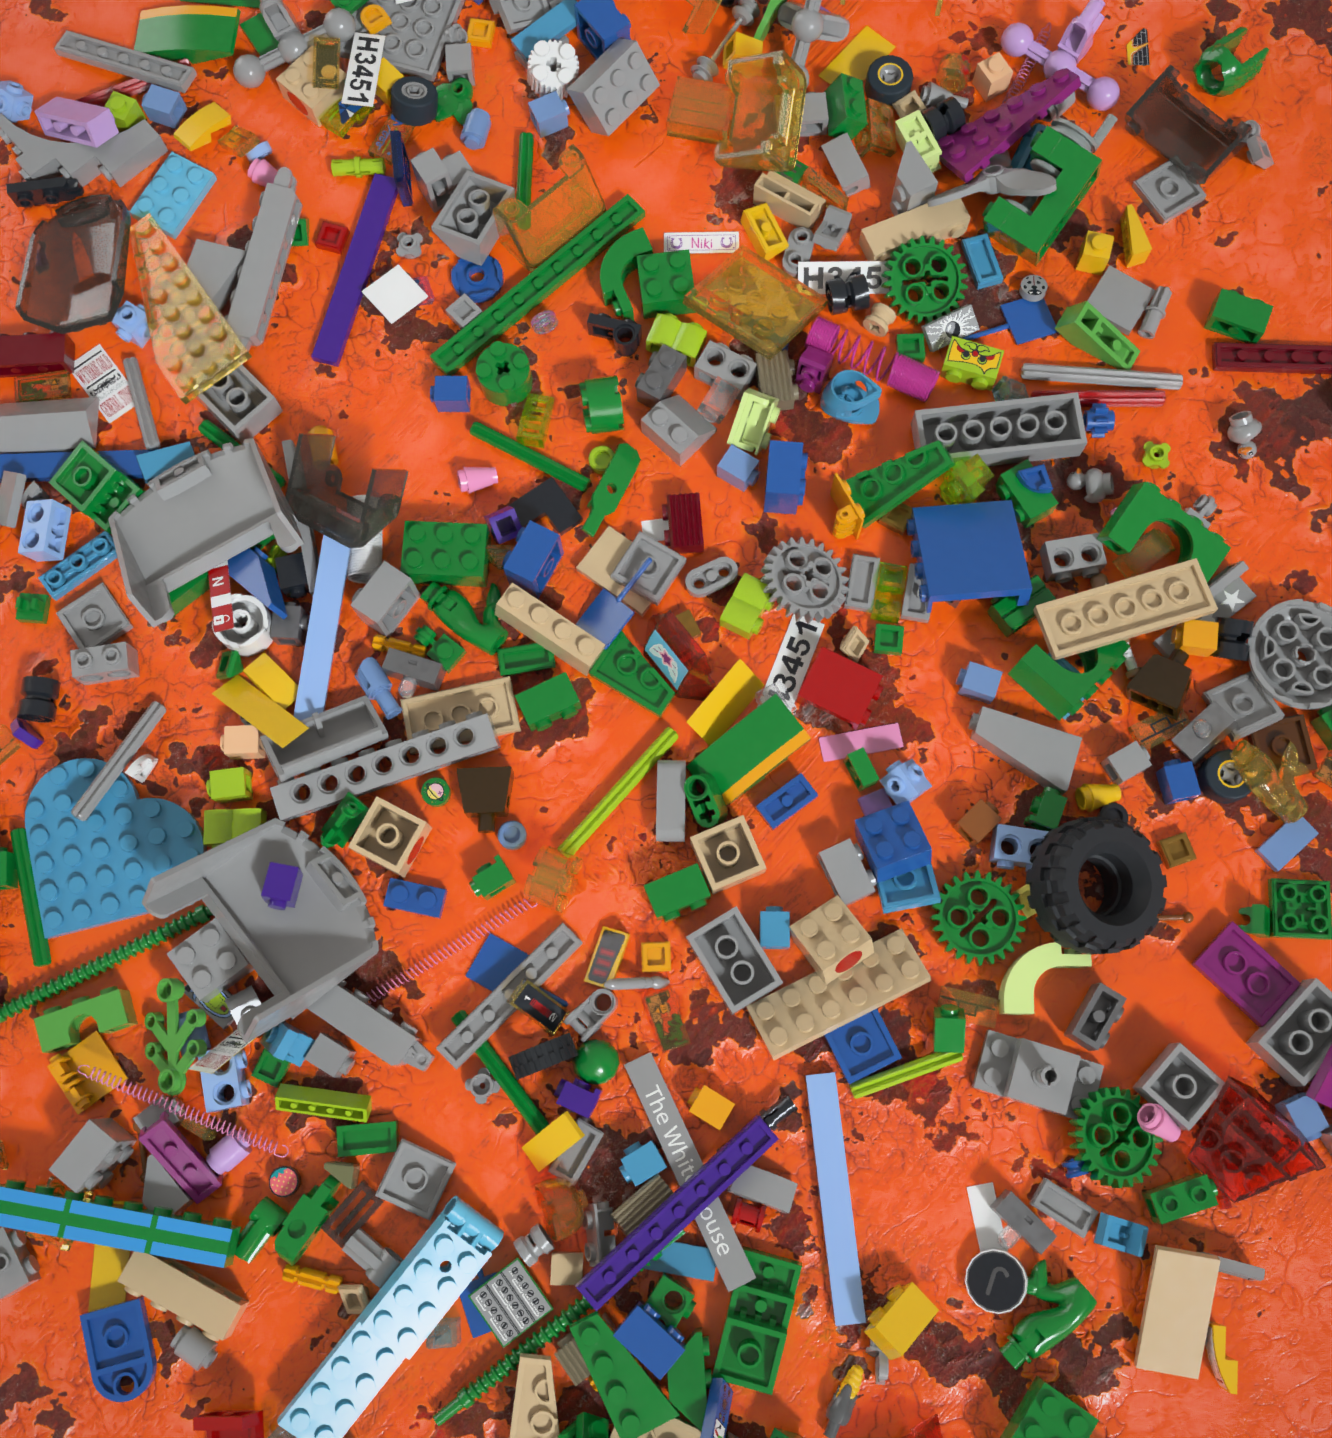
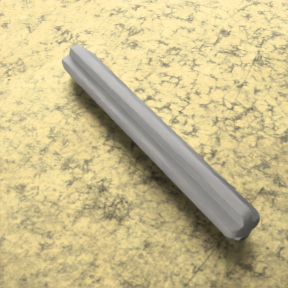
M153 701L114 752L71 810V814L75 818L86 821L166 713V708L161 703Z

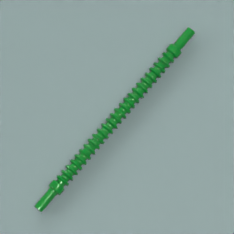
M202 904L194 909L195 912L188 911L187 916L180 915L179 920L173 918L171 924L166 922L164 924L165 927L158 926L157 931L151 929L149 935L143 933L141 939L135 937L134 942L127 941L126 946L121 944L118 950L112 948L110 954L104 952L103 957H96V961L90 959L88 965L82 963L80 969L74 967L73 972L66 971L65 976L58 975L57 980L51 978L49 984L43 982L42 987L35 986L34 991L27 990L26 995L19 994V999L13 997L11 1002L5 1001L3 1006L0 1005V1024L5 1022L8 1016L13 1018L15 1012L21 1014L23 1008L29 1010L30 1005L37 1006L38 1001L45 1002L46 997L52 999L54 993L60 995L61 990L68 991L69 986H76V982L82 984L84 978L90 980L92 974L98 976L99 971L106 972L107 967L114 968L115 963L121 965L123 959L129 961L131 955L136 957L137 952L144 953L145 948L151 950L153 944L159 946L160 941L167 942L168 937L175 938L176 933L182 935L183 930L189 931L192 925L197 927L199 922L204 924L210 921L211 916H213L212 912L207 906Z
M683 1229L652 1259L654 1261L658 1260L663 1255L662 1251L686 1233ZM583 1295L581 1300L576 1298L575 1305L569 1304L567 1311L562 1309L561 1316L555 1315L553 1322L548 1320L547 1327L541 1326L539 1333L534 1331L533 1338L527 1337L525 1344L520 1342L518 1345L519 1349L513 1348L511 1355L505 1354V1360L499 1359L497 1366H490L491 1371L484 1370L483 1377H476L477 1382L471 1381L469 1388L464 1386L460 1389L455 1399L433 1415L435 1423L441 1426L462 1408L468 1409L475 1403V1398H482V1392L488 1393L490 1386L492 1388L496 1387V1381L502 1382L504 1375L510 1376V1370H517L520 1353L538 1354V1348L544 1349L546 1342L552 1343L553 1336L558 1338L560 1331H567V1325L572 1324L574 1320H580L581 1314L586 1316L588 1314L587 1310L589 1308L594 1310V1308Z

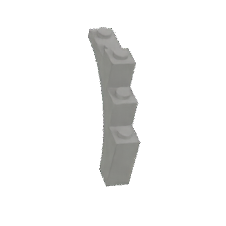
M2 113L0 114V137L7 145L9 143L14 145L11 149L17 155L15 160L22 168L18 172L25 181L57 178L62 175L65 179H77L80 185L84 187L102 173L109 182L113 179L119 187H122L168 152L161 136L145 119L128 130L116 134L96 148L79 143L51 141L31 135L15 126Z

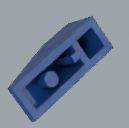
M255 546L252 550L248 548L228 560L229 575L282 619H285L288 615L275 569L265 561L269 556Z

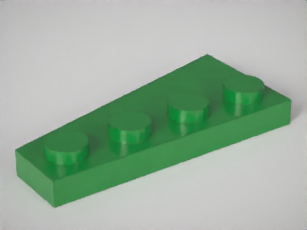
M941 441L932 442L906 453L903 457L881 463V466L869 471L864 470L846 480L852 492L850 496L854 503H859L865 513L862 527L867 528L956 465Z
M598 1310L569 1325L570 1331L620 1438H637L680 1415L677 1408L667 1399L656 1382L650 1378L635 1356L613 1336L614 1330Z

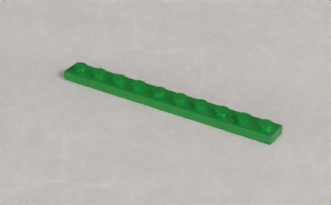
M629 194L624 196L430 355L431 361L445 376L455 374L645 217V210Z

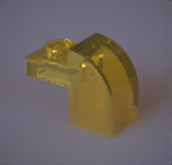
M1154 528L1137 541L1130 553L1119 555L1112 563L1127 579L1146 573L1155 564L1170 556L1176 548L1172 545V541L1167 534Z

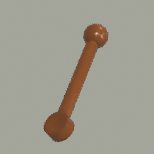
M1184 912L1182 915H1157L1159 921L1183 920L1185 923H1191L1194 916L1191 912Z
M134 1122L133 1129L138 1133L139 1138L140 1128ZM139 1141L143 1172L140 1179L144 1183L147 1153L146 1147Z

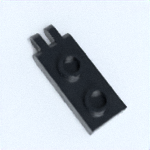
M64 177L6 184L9 197L17 207L29 208L33 205L72 201L84 194V189L77 179H65Z

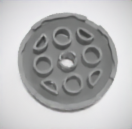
M1303 599L1288 600L1273 606L1257 620L1253 626L1252 637L1248 639V644L1250 645L1248 662L1255 680L1268 695L1290 707L1308 710L1332 705V607L1322 602L1314 603L1303 601ZM1298 651L1305 655L1306 661L1298 659Z

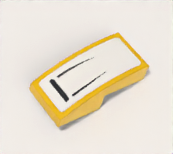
M1209 1321L1205 1347L1211 1369L1220 1388L1230 1394H1237L1238 1361L1225 1356L1226 1326Z

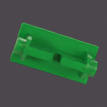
M350 791L321 829L323 833L320 837V843L326 848L336 844L344 848L369 810Z

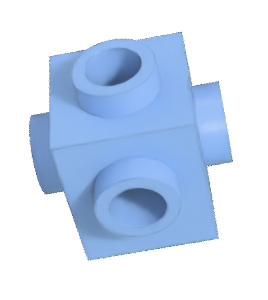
M11 80L0 81V114L2 113L12 123L29 120L34 95L23 89L24 87L17 82Z
M127 300L122 307L115 311L113 318L110 320L117 329L115 333L127 343L131 341L140 348L145 346L158 329L150 318L152 314L147 308L141 304L135 306Z
M913 759L901 763L900 760L894 762L886 768L888 774L879 780L884 786L887 795L894 800L896 805L908 800L910 803L932 787L925 777L923 769Z

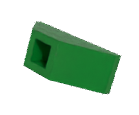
M702 1327L695 1328L685 1340V1351L669 1369L667 1375L669 1401L702 1431L707 1406L706 1389H710L712 1377L711 1368L705 1369L704 1356H710L709 1336H702Z

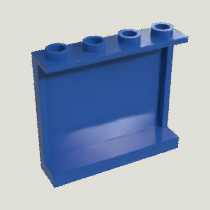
M1012 500L912 508L911 519H907L906 528L907 535L913 538L910 545L911 556L917 559V563H915L916 580H921L919 599L920 602H925L927 613H931L933 602L1015 596L1017 606L1028 605L1032 584Z

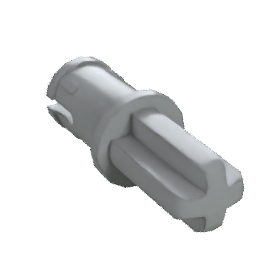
M1157 287L1150 306L1145 308L1146 315L1138 330V334L1146 339H1153L1155 337L1161 319H1164L1166 316L1165 309L1172 295L1169 287Z

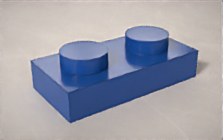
M800 773L755 808L773 831L815 800L818 794L803 774Z
M390 878L383 906L441 919L447 890Z

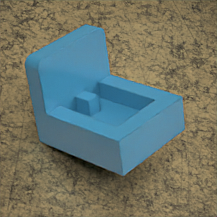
M1101 1212L1094 1243L1142 1257L1149 1228Z

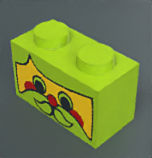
M952 336L940 376L953 383L962 382L971 385L977 390L991 391L997 378L1004 350Z

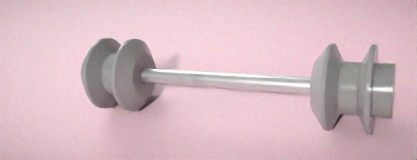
M738 0V5L732 8V15L736 22L712 57L699 56L697 58L698 65L695 64L691 67L693 79L698 84H712L713 77L719 74L715 60L723 50L726 42L732 37L740 24L747 27L753 25L754 18H757L760 14L755 0Z

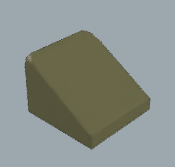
M340 1161L324 1163V1169L347 1188H357L360 1171L358 1163Z

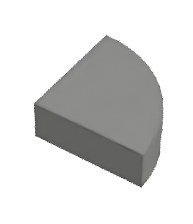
M33 481L23 493L21 504L26 509L27 501L50 499V496Z

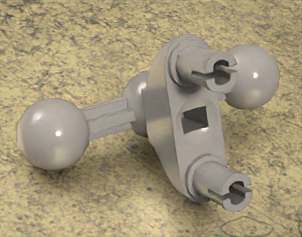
M260 0V12L275 39L279 42L278 48L260 57L250 54L241 55L235 60L233 66L234 77L245 88L259 87L264 82L266 72L285 62L291 65L311 46L316 47L330 39L340 43L349 41L356 29L355 19L349 11L343 8H334L326 13L322 25L302 34L294 14L282 0Z
M806 0L805 5L788 1L783 3L778 10L779 23L784 28L791 30L796 37L791 60L778 73V85L785 94H802L807 89L810 76L805 63L811 42L816 40L839 42L845 39L849 33V20L841 15L820 10L822 0Z

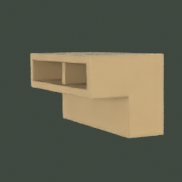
M772 170L767 175L762 173L754 185L753 204L760 205L767 202L773 215L797 228L805 227L811 230L825 209L826 199Z

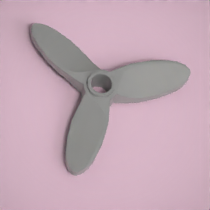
M1006 150L1001 154L993 155L989 159L990 165L984 168L969 183L929 198L927 202L928 207L937 206L976 192H985L987 194L1002 193L1010 196H1042L1056 191V179L1042 172L1011 168L1010 154Z

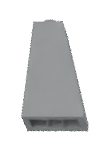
M196 239L165 321L175 337L181 340H188V338L191 339L194 336H202L230 299L233 290L237 288L239 281L238 270L244 264L245 250Z
M984 706L979 710L978 714H972L968 729L972 730L971 740L1041 786L1057 789L1061 792V796L1067 792L1082 737Z

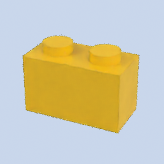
M913 1282L903 1286L897 1284L887 1294L886 1297L889 1300L883 1308L879 1306L868 1317L870 1324L864 1330V1333L889 1360L903 1356L939 1311Z

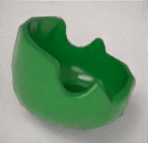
M593 1039L586 1041L576 1049L578 1055L573 1057L572 1064L574 1073L582 1081L588 1084L599 1085L607 1083L616 1075L620 1062L618 1052L611 1043Z

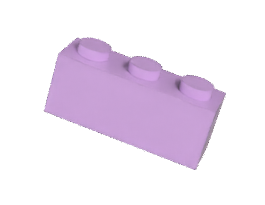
M55 97L34 111L44 134L47 136L97 148L119 133L115 124V118L110 109L106 107Z

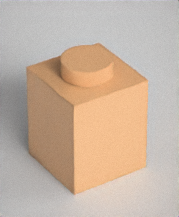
M1000 52L977 64L972 84L985 102L1008 90L1013 70Z
M253 725L225 726L224 735H221L220 747L224 754L232 760L265 758V750L260 736L265 734Z

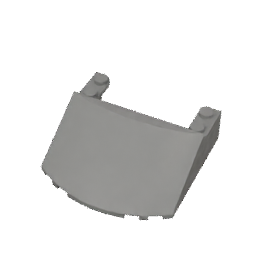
M254 438L244 439L243 445L233 446L231 442L223 444V450L213 454L209 450H205L174 465L149 481L147 485L150 488L138 498L134 494L127 499L130 505L120 514L115 511L108 518L126 595L153 628L161 623L168 622L175 614L169 592L273 534L278 546L286 553H291L304 544L296 523L298 520Z
M276 818L151 878L142 900L143 906L151 915L164 919L202 899L274 994V997L246 1012L239 1019L237 1030L245 1043L250 1042L290 1017L293 1020L379 951L378 940H376L374 932L376 925L374 917H370L365 905L367 899L351 873L325 846L320 848L308 839L309 835L302 830L298 833L284 826L286 822ZM270 862L296 866L302 871L303 878L295 908L286 907L285 910L273 909L268 907V903L261 897Z

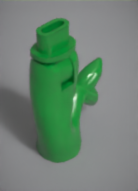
M432 582L420 597L428 603V609L433 611L449 629L489 655H494L508 637V631L500 623L499 617L495 615L496 603L501 598V593L494 583L491 584L486 598L483 624L477 619L469 601L460 593L449 590L447 586L441 587L436 582Z
M1045 1259L1037 1262L1030 1276H1027V1294L1034 1295L1046 1302L1057 1303L1059 1306L1025 1316L1016 1324L1012 1335L1006 1337L1009 1341L999 1351L1015 1370L1025 1362L1030 1364L1032 1361L1029 1356L1032 1359L1038 1358L1071 1334L1088 1317L1097 1304V1301L1075 1277L1058 1284L1048 1283Z

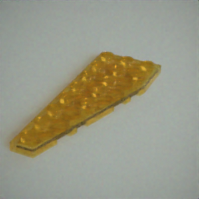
M149 213L128 229L155 361L179 398L186 405L252 358V356L156 220Z

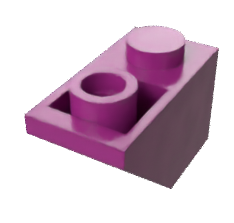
M808 346L799 359L795 384L805 392L820 394L831 370L834 355Z

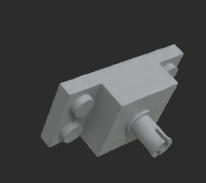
M988 1029L986 1030L972 1088L1070 1119H1078L1073 1109L1083 1108L1079 1100L1089 1098L1088 1092L1098 1091L1104 1065L1082 1059L1079 1055L1025 1038L1011 1037Z

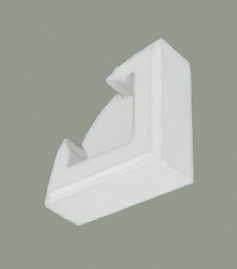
M150 754L142 755L129 766L125 773L143 783L157 764L158 759Z

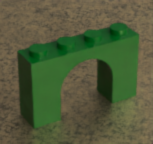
M1146 481L1134 484L1096 539L1117 555L1127 554L1131 552L1150 524L1155 521L1162 522L1172 528L1179 539L1180 556L1176 564L1197 558L1208 583L1231 547L1224 543V538L1221 535L1209 531L1202 526L1203 522L1199 518L1184 512L1181 509L1180 503L1161 494L1160 488L1155 484Z
M1122 640L1078 653L1084 666V673H1075L1060 666L1035 644L1011 669L1008 675L1060 721L1067 713L1073 716L1084 705L1080 699L1083 697L1087 701L1099 689L1095 683L1097 682L1102 685L1113 674L1109 669L1112 668L1115 671L1127 659L1123 654L1131 646Z

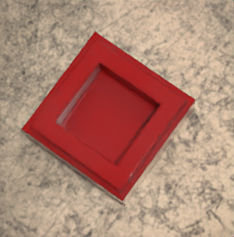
M323 221L315 242L316 247L341 255L350 233L348 227Z

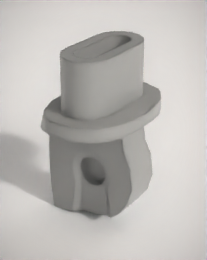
M870 1339V1347H866L865 1352L875 1357V1384L885 1385L889 1373V1359Z

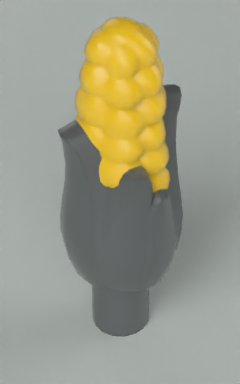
M853 1365L849 1369L841 1386L838 1385L836 1393H834L832 1400L826 1408V1417L829 1421L823 1434L828 1438H836L840 1426H846L850 1421L863 1379L864 1370L860 1365Z

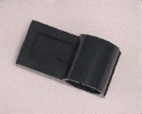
M589 313L587 320L589 335L613 340L614 349L620 356L629 357L637 351L642 339L640 324L630 319H614L604 313ZM625 337L631 339V340L628 341V342H621V341H620V339L625 338Z

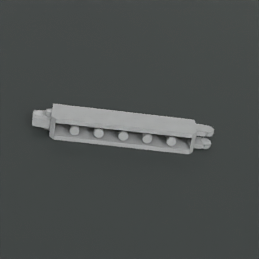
M280 167L278 172H276L277 175H275L273 184L267 182L265 191H262L260 195V209L258 216H255L252 222L253 233L251 240H248L245 246L246 257L244 264L238 270L239 281L237 288L231 294L230 312L223 321L224 333L228 336L227 350L238 361L245 360L251 345L257 347L264 342L303 205L295 193L298 182L293 176L292 171L287 167Z
M342 980L307 1008L391 1066L409 1064L417 1069L426 1071L435 1058V1055L421 1043L422 1039L415 1035L418 1029L405 1021L400 1025L392 1019L394 1013L381 1005L375 1008L368 1003L370 997L358 989L351 992L344 986L347 983L345 980Z

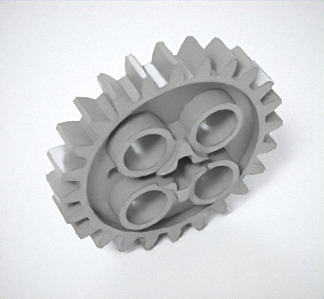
M791 537L787 543L781 541L777 547L774 546L763 561L765 565L762 567L761 572L765 575L761 578V582L768 584L763 592L772 593L768 601H777L779 603L776 608L777 611L782 608L786 609L785 617L787 618L792 613L795 614L796 622H799L803 616L807 624L814 618L818 623L824 617L829 619L833 613H836L841 608V605L846 600L844 595L849 591V588L844 585L848 582L849 578L841 576L846 567L837 566L841 559H832V549L827 552L823 551L824 543L816 547L812 538L808 544H805L803 537H800L797 542Z

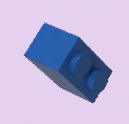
M639 1301L615 1329L613 1336L661 1380L685 1351L686 1344L682 1342L685 1337L673 1325L667 1328L659 1320L661 1314L651 1304L647 1303L644 1306Z

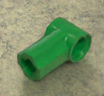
M268 1196L264 1197L249 1216L250 1221L239 1234L235 1255L248 1263L253 1262L269 1239L274 1237L283 1228L284 1225L282 1223L289 1213Z

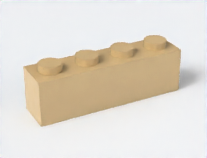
M961 198L928 207V203L861 229L859 245L867 261H893L890 254L893 251L899 252L898 246L902 243L907 246V241L911 238L917 244L920 236H924L926 243L930 237L934 236L935 244L937 245L942 239L946 240L951 237L954 239L962 236L967 231L971 217Z
M513 582L496 603L495 615L546 650L552 652L585 676L589 674L605 648L604 643Z
M135 1251L118 1279V1282L125 1285L124 1290L129 1294L137 1297L143 1295L151 1300L150 1305L164 1312L167 1310L177 1315L176 1319L180 1323L187 1326L196 1325L203 1329L202 1334L213 1341H219V1339L223 1341L232 1335L250 1302L173 1258Z

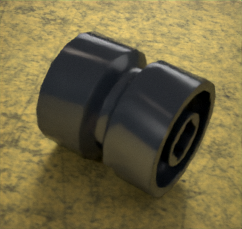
M948 97L937 103L935 107H929L921 112L937 142L942 137L947 136V134L951 135L960 130L966 124L963 108L954 97Z
M864 274L849 276L846 281L842 278L826 281V300L831 315L846 313L848 308H851L853 311L869 308V288Z
M1216 617L1215 622L1219 623L1217 650L1210 656L1248 661L1250 645L1246 643V640L1252 637L1254 622Z
M39 676L23 677L20 693L25 698L19 700L17 717L32 722H55L57 706L53 701L59 699L61 682Z

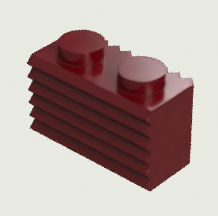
M696 492L667 495V504H662L663 521H668L669 530H664L665 546H670L678 554L704 552L700 494Z

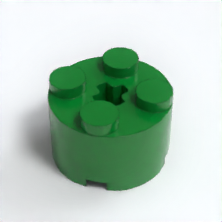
M495 341L479 356L476 363V374L481 390L490 402L499 406H508L511 403L522 402L529 395L533 386L532 372L529 359L522 349L513 344Z
M617 375L584 379V382L579 383L582 404L587 406L586 409H583L586 433L597 434L624 430L621 394L617 388L619 385Z

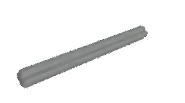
M1024 363L1021 368V378L1029 380L1179 390L1183 385V375L1178 373Z

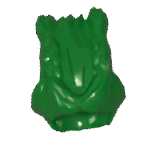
M1239 27L1234 32L1218 39L1215 44L1205 49L1198 62L1194 65L1193 72L1197 79V84L1209 95L1224 97L1233 94L1236 89L1244 86L1245 83L1252 80L1261 71L1262 62L1265 61L1266 55L1269 52L1267 47L1242 64L1233 55L1241 43L1242 37L1248 31L1246 27ZM1219 64L1221 65L1224 81H1218L1212 75L1211 70Z

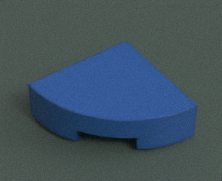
M1044 464L1019 470L1016 473L1020 483L1033 492L1051 493L1053 490Z

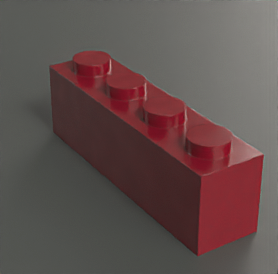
M50 331L43 334L25 332L23 335L0 334V378L74 373L75 343L65 332Z

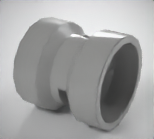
M539 1223L530 1229L528 1235L520 1236L513 1241L517 1252L529 1267L538 1261L540 1255L543 1253L548 1254L555 1249L551 1238Z

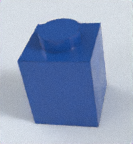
M435 376V386L430 387V400L435 402L438 412H470L471 386L467 376Z
M1181 759L1164 762V767L1156 772L1165 805L1192 800L1201 795L1192 761L1182 763Z

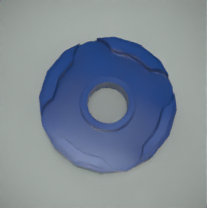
M487 256L482 266L460 258L451 271V282L456 294L460 297L465 293L474 303H484L493 299L500 292L504 284L503 270L499 261L490 256ZM475 273H482L484 275V278L478 282L470 279Z

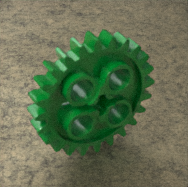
M920 236L917 244L911 238L907 241V246L902 243L898 246L899 252L893 251L890 254L893 261L888 260L884 264L890 270L884 271L881 275L888 279L881 287L889 289V292L883 297L892 298L893 301L889 305L890 308L895 306L899 308L896 316L901 315L903 312L906 313L905 322L915 317V325L920 324L923 318L925 324H927L932 319L936 320L942 317V315L950 313V309H958L959 305L956 301H962L965 298L960 291L966 290L968 286L961 283V281L966 279L968 274L961 273L960 270L966 264L957 263L961 254L954 256L951 254L954 248L953 245L947 249L943 248L945 243L943 239L936 245L934 236L930 237L927 243L924 236ZM932 260L939 262L941 272L933 270L931 266ZM906 263H911L915 267L914 275L906 271ZM922 277L924 278V280H931L939 277L947 278V281L934 280L930 282L928 285H926L925 282L912 283L910 285L902 284V281L914 282L918 281ZM935 287H938L943 291V299H939L935 296ZM909 290H914L917 293V302L910 300L908 297Z
M976 870L972 879L967 872H964L962 874V882L954 876L951 878L953 887L947 883L942 885L946 894L939 893L941 903L931 905L932 909L938 911V914L930 917V920L938 922V925L931 930L932 932L941 933L936 942L946 941L947 945L944 952L946 953L952 949L955 950L954 960L964 955L966 965L970 964L973 958H975L977 966L982 965L984 958L989 965L994 964V955L1000 961L1004 960L1005 954L1003 950L1013 953L1015 950L1010 943H1021L1022 940L1016 933H1023L1026 930L1018 925L1019 922L1027 919L1026 916L1018 915V911L1025 907L1024 904L1015 903L1020 894L1010 895L1009 891L1012 884L1003 888L1001 886V876L995 881H991V872L986 873L984 878H981L979 870ZM976 890L982 893L984 897L982 905L973 903L971 900L972 891ZM992 899L996 900V904L981 918L982 922L974 925L964 937H961L959 935L960 932L975 918L974 914L981 912ZM956 910L962 913L964 916V923L962 925H956L951 921L952 911ZM994 911H999L1004 915L1005 923L1003 926L996 925L993 922L992 914ZM974 931L981 932L984 935L985 944L982 947L975 945L972 941Z
M1108 1087L1098 1088V1091L1088 1092L1089 1098L1079 1100L1083 1108L1073 1109L1078 1119L1069 1120V1123L1076 1127L1075 1131L1068 1132L1069 1136L1076 1138V1142L1071 1144L1070 1148L1078 1149L1079 1151L1074 1160L1084 1161L1085 1163L1081 1171H1091L1090 1179L1100 1180L1102 1186L1122 1188V1186L1133 1187V1183H1143L1142 1176L1152 1175L1148 1166H1158L1153 1155L1162 1154L1155 1147V1143L1163 1142L1162 1138L1142 1130L1137 1121L1139 1109L1147 1103L1139 1104L1140 1095H1131L1129 1089L1120 1090L1119 1087H1109V1089ZM1114 1110H1115L1116 1116H1117V1117H1116V1121H1115L1114 1116H1113V1111H1114ZM1095 1130L1098 1133V1141L1095 1139ZM1133 1134L1136 1137V1143L1133 1141ZM1115 1154L1117 1155V1158H1118L1117 1165H1116L1115 1159H1114Z

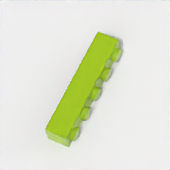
M281 1083L275 1095L276 1110L367 1123L372 1110V1099L369 1095Z

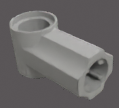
M359 1228L350 1237L342 1249L366 1271V1276L379 1288H382L403 1261L397 1253L387 1247H382L362 1228Z

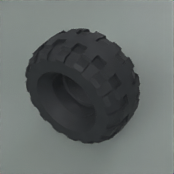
M1105 816L1081 818L1063 823V825L1052 829L1044 836L1041 845L1036 846L1029 860L1033 863L1032 868L1026 872V884L1030 885V895L1027 896L1028 903L1031 909H1035L1038 915L1035 920L1044 932H1050V937L1062 947L1071 948L1075 952L1083 954L1118 953L1140 944V941L1145 936L1150 935L1158 924L1159 919L1157 915L1164 911L1167 900L1163 897L1164 888L1167 887L1166 875H1162L1160 864L1163 862L1158 852L1151 850L1149 847L1151 842L1138 830L1133 831V827L1128 825V823L1119 819H1108ZM1086 860L1098 869L1104 884L1103 900L1096 912L1092 911L1085 904L1079 891V873Z

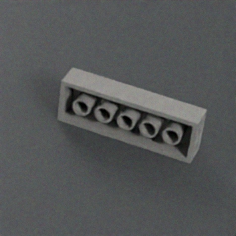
M1078 392L915 410L911 421L914 448L918 449L937 440L941 441L956 464L948 471L1021 463L1027 459L1029 461L1075 457L1080 456L1087 445Z

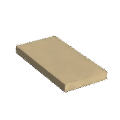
M510 676L400 699L408 740L413 739V733L428 729L429 733L439 730L440 724L455 720L456 724L466 720V715L477 711H482V714L488 713L491 716L497 736L521 731ZM464 730L460 734V742L462 744L473 740V732L471 730ZM438 739L433 744V750L446 747L444 739ZM416 748L410 749L412 755L419 753Z
M1155 1245L1134 1358L1136 1368L1193 1379L1199 1378L1221 1261L1218 1256Z

